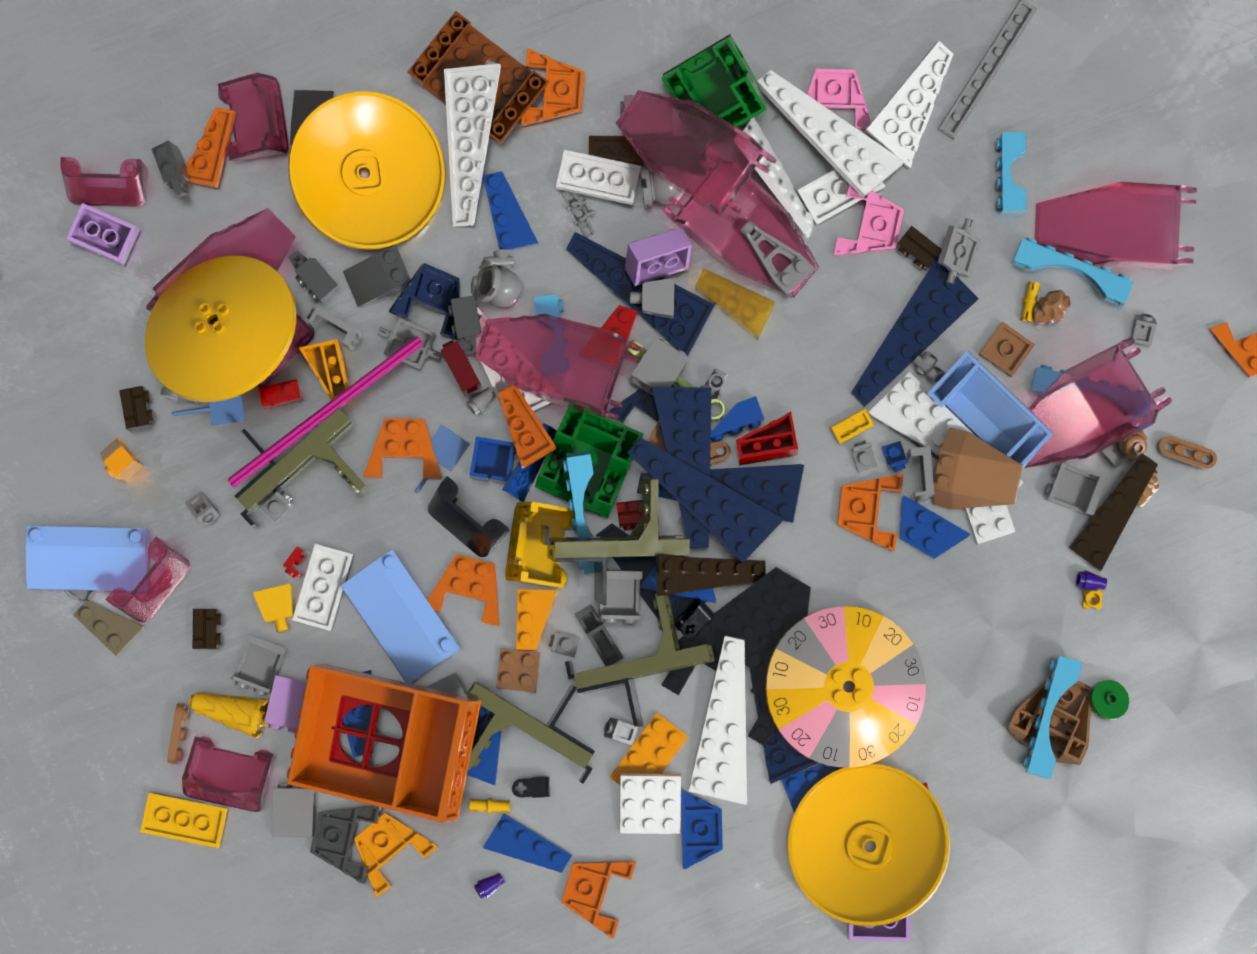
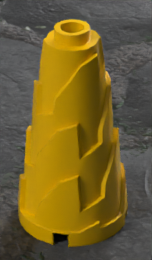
M200 691V693L196 692L195 695H191L189 706L194 710V713L206 716L231 729L258 739L263 733L258 731L259 728H265L266 726L264 721L269 700L244 696L217 695Z

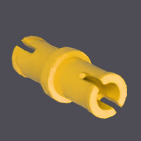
M1028 281L1026 296L1022 300L1024 305L1020 320L1026 321L1027 318L1028 322H1033L1041 283Z
M488 798V800L470 799L469 812H487V814H491V812L509 813L510 800L500 801L492 800V798Z

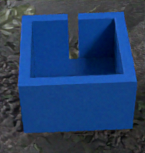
M476 437L470 478L488 481L489 477H491L493 482L506 484L512 474L516 450L514 443Z

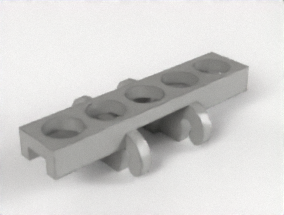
M563 192L562 194L569 205L566 207V210H571L576 219L573 224L579 225L584 237L588 238L594 235L595 232L588 220V216H594L593 213L596 211L591 209L589 205L590 199H583V202L580 203L575 193ZM572 193L573 199L569 200L567 194ZM583 205H585V207L588 210V213L586 214L584 213L581 207ZM577 210L582 211L583 215L581 217L575 215ZM586 221L587 224L585 226H582L581 223ZM589 227L591 233L586 234L584 229Z

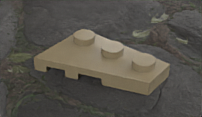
M87 600L73 614L115 656H118L144 628L142 625Z

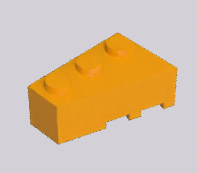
M338 339L299 348L330 400H333L350 387Z
M119 437L100 452L102 460L106 464L104 469L111 477L118 481L121 479L127 482L144 467Z
M517 589L516 650L537 651L558 590Z

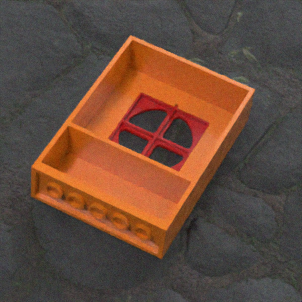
M311 665L306 674L308 681L302 695L304 701L298 715L300 722L299 727L295 731L296 742L295 747L291 751L292 762L291 767L287 771V784L443 823L458 820L481 700L333 665ZM361 705H370L372 707L367 731L343 725V718L352 709ZM381 708L392 713L400 723L402 728L401 739L380 735L376 732ZM341 733L365 739L366 743L360 764L351 760L342 749L339 741ZM378 741L398 746L399 753L390 763L381 767H371L370 757L373 743Z

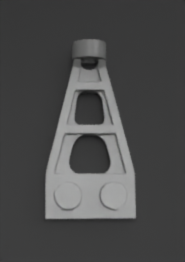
M749 221L740 230L746 237L772 283L785 296L814 271L815 268L800 253L759 229L752 221ZM763 240L769 242L775 248L768 256L764 255L758 246ZM776 254H782L791 261V264L782 272H778L772 264V258Z

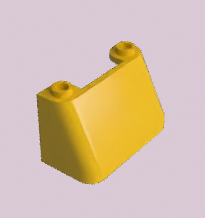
M518 502L516 504L505 570L506 580L564 588L567 574L564 569L560 568V562H554L547 558V545L541 543V525L549 527V538L564 537L565 529L573 526L574 510L570 511V508L537 502Z

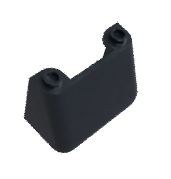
M446 476L428 504V513L477 556H489L510 532L509 528L497 519L487 521L483 527L456 505L458 501L456 498L458 486L451 478Z

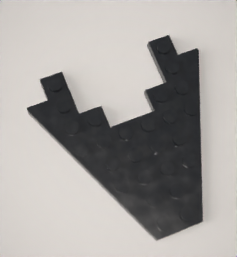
M775 567L716 611L711 620L695 636L691 638L681 637L678 640L680 650L708 644V646L712 645L715 661L705 663V665L717 671L725 635L744 639L745 665L760 673L751 692L766 700V674L770 658L784 634L794 624L808 616L811 587ZM696 666L669 671L661 686L680 695ZM767 703L748 734V737L763 746H766L774 730L778 731L772 720Z

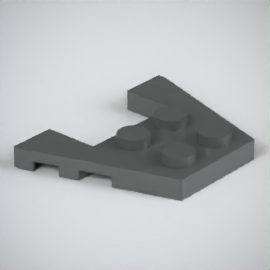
M369 806L318 812L310 853L356 879L359 883L365 884L369 866L350 862V853L357 821L378 824L381 807Z

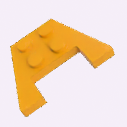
M387 813L379 817L378 824L372 823L354 838L364 865L369 866L367 875L377 898L392 886L379 871V868L411 843L424 859L438 848L435 843Z

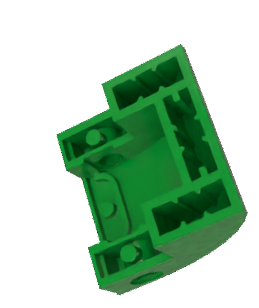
M731 34L664 72L661 78L681 110L678 116L698 149L767 110L760 87Z
M570 402L555 434L553 443L556 449L547 455L538 474L535 487L566 501L572 499V491H567L566 480L570 479L569 472L564 471L563 460H567L566 454L590 450L593 475L584 493L583 508L608 518L633 461V458L627 451L643 437L644 433Z

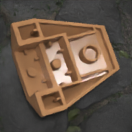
M950 427L940 449L934 479V505L950 509L1015 504L1023 465L974 434Z
M1046 681L1015 711L1008 726V729L1019 743L1026 747H1029L1031 737H1035L1037 729H1034L1036 718L1040 717L1042 712L1039 706L1042 697L1045 698L1047 690H1044ZM1080 681L1069 687L1060 697L1051 715L1049 739L1056 762L1080 765L1088 749L1091 717L1089 698L1093 688Z

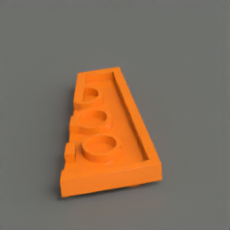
M215 107L204 129L205 132L201 140H198L195 152L187 162L186 169L190 177L187 182L218 188L236 116L235 111Z
M515 383L498 393L522 469L556 449L555 444Z

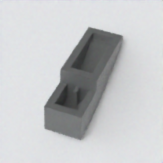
M592 604L574 614L605 666H610L624 658L605 625L598 618V614Z

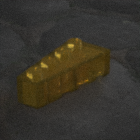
M703 269L695 285V290L718 307L725 315L734 320L758 341L773 310L775 301L706 269Z

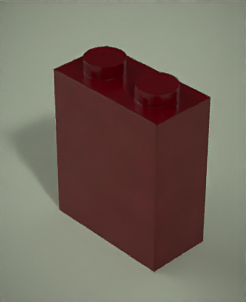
M451 340L443 344V349L440 351L463 395L467 396L482 388L459 342Z

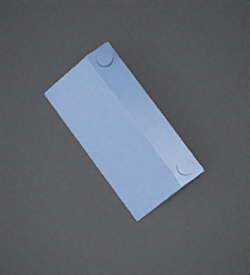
M968 350L927 393L941 407L947 405L983 441L1021 463L1023 468L1054 435L1041 420Z
M27 526L25 545L27 589L147 592L150 532L147 528Z
M393 550L375 560L340 586L406 683H412L457 653L460 649Z

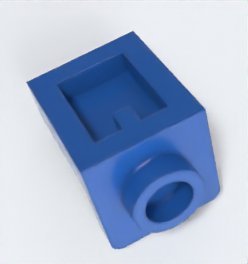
M901 441L881 447L888 470L894 469V472L906 468L905 464H908L909 461L908 458L906 459Z

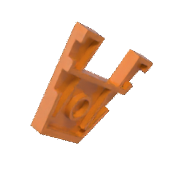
M527 49L526 68L546 69L545 79L549 83L544 90L543 108L529 107L522 116L521 126L582 112L585 72L563 62L553 60L546 55L534 52V50Z
M1227 322L1209 329L1211 334L1219 340L1222 347L1233 357L1232 359L1248 378L1257 375V333L1235 341Z
M385 418L366 466L364 477L382 478L383 458L388 457L424 458L423 479H442L425 419Z
M904 474L842 485L837 526L888 550L895 551L897 533L876 530L881 490L902 492Z
M456 554L427 601L433 610L439 612L442 610L446 592L485 601L486 604L481 622L499 627L495 564Z
M636 862L573 863L561 903L610 938H614L619 921L599 915L610 875L631 880Z

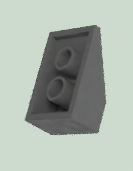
M294 90L290 145H292L297 130L303 121L321 104L334 98V91Z
M396 245L378 252L343 271L358 308L404 289L411 280Z

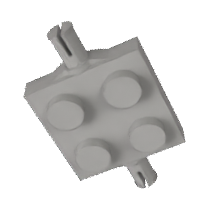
M965 218L963 229H959L956 226L948 227L938 259V263L949 270L946 280L949 284H954L957 274L969 277L980 239L974 237L970 232L973 220Z
M402 318L398 319L396 326L391 331L380 327L377 335L387 338V347L383 354L388 357L418 336L423 345L402 362L421 370L424 360L428 356L440 360V356H442L441 352L432 349V342L436 335L435 332Z

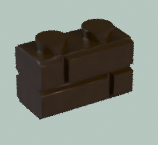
M913 226L908 229L896 245L898 248L897 252L904 258L910 257L914 261L913 265L920 270L924 268L926 271L942 250Z
M143 386L119 390L126 429L132 431L151 427V421H154L153 410H149L148 402H151L149 390H145Z
M193 609L192 649H219V645H222V633H219V625H222L223 616L222 613H219V609Z

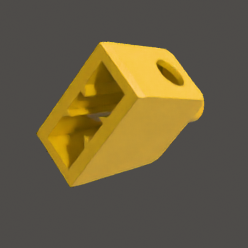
M289 583L253 592L264 621L266 623L274 622L277 632L288 630L286 618L294 616L292 584Z

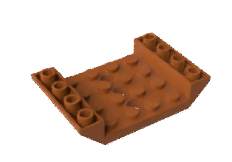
M455 11L407 73L426 91L446 105L444 69L486 65L489 61L501 64L489 138L501 144L548 85L549 81L536 71H530L472 27L469 20Z

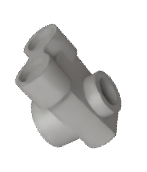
M506 249L493 252L494 257H483L481 265L483 263L495 264L499 269H509L514 265L513 256H510L509 250Z
M925 351L923 355H918L913 362L917 365L915 369L919 373L927 374L934 382L939 381L945 375L942 369L935 366L938 359L928 351Z
M714 369L705 385H701V387L711 388V400H721V391L728 376L717 369ZM714 377H719L721 382L715 384L713 382Z

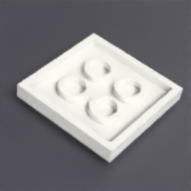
M621 773L620 833L680 834L681 774Z

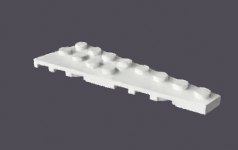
M498 63L444 69L453 227L474 226L501 70V64Z
M772 70L757 81L760 90L862 198L903 165L904 161Z
M909 372L868 414L881 421L884 425L898 431L901 435L917 442L918 445L930 447L931 452L939 456L940 449L950 427L972 432L945 406L941 407L927 394L929 390ZM1021 479L1019 482V487L1023 484V481Z
M725 635L689 792L746 805L744 639Z

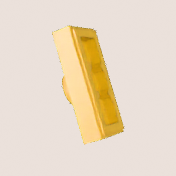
M864 408L833 425L830 429L839 445L873 427L874 423Z

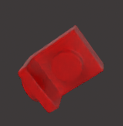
M297 546L283 564L286 567L284 572L293 578L295 576L301 578L302 574L293 567L295 565L299 566L305 558L303 556L305 551Z

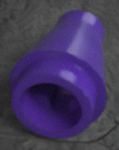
M1086 570L1083 572L1079 571L1076 577V586L1080 587L1081 590H1105L1107 578Z
M497 873L477 881L474 888L481 899L488 898L505 881L501 874Z

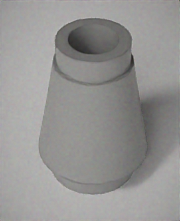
M487 387L468 398L466 406L474 415L481 414L496 395Z

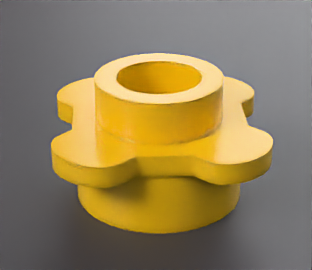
M1086 589L1083 592L1085 596L1083 607L1085 609L1090 607L1097 610L1101 609L1103 606L1101 603L1103 592L1101 590L1090 591Z

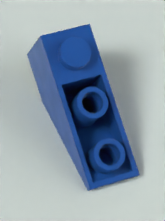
M757 397L738 402L711 431L712 441L724 439L723 435L731 433V435L743 432L742 428L750 426V429L760 426L764 416Z

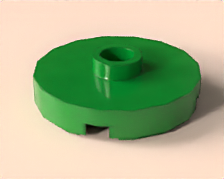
M1105 680L1097 684L1092 689L1089 698L1092 710H1095L1098 714L1097 716L1105 720H1116L1123 716L1128 710L1130 702L1126 689L1120 683L1113 680ZM1109 696L1112 697L1113 702L1109 701Z

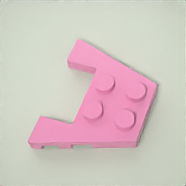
M815 70L807 95L826 108L855 109L854 127L858 130H865L871 123L856 70Z
M849 184L846 196L866 200L857 241L837 237L833 254L841 255L895 249L904 209L873 191L862 198Z

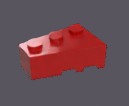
M618 305L580 353V356L618 370L638 311Z
M791 411L783 417L773 420L764 427L756 429L736 440L739 465L798 455V444Z

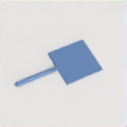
M242 394L223 401L208 402L209 407L172 412V415L175 416L209 411L211 426L245 421Z
M441 425L431 440L437 462L449 471L453 469L470 444L443 425ZM422 479L415 493L420 491L427 479Z

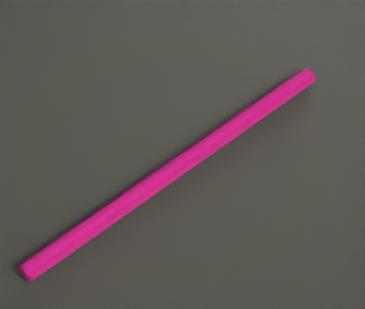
M418 336L413 338L229 477L228 482L231 486H238L333 414L338 408H341L423 345L421 339Z

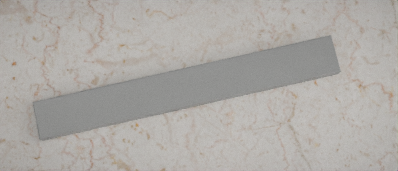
M1019 0L937 130L953 140L956 138L1035 14L1036 7L1025 0Z

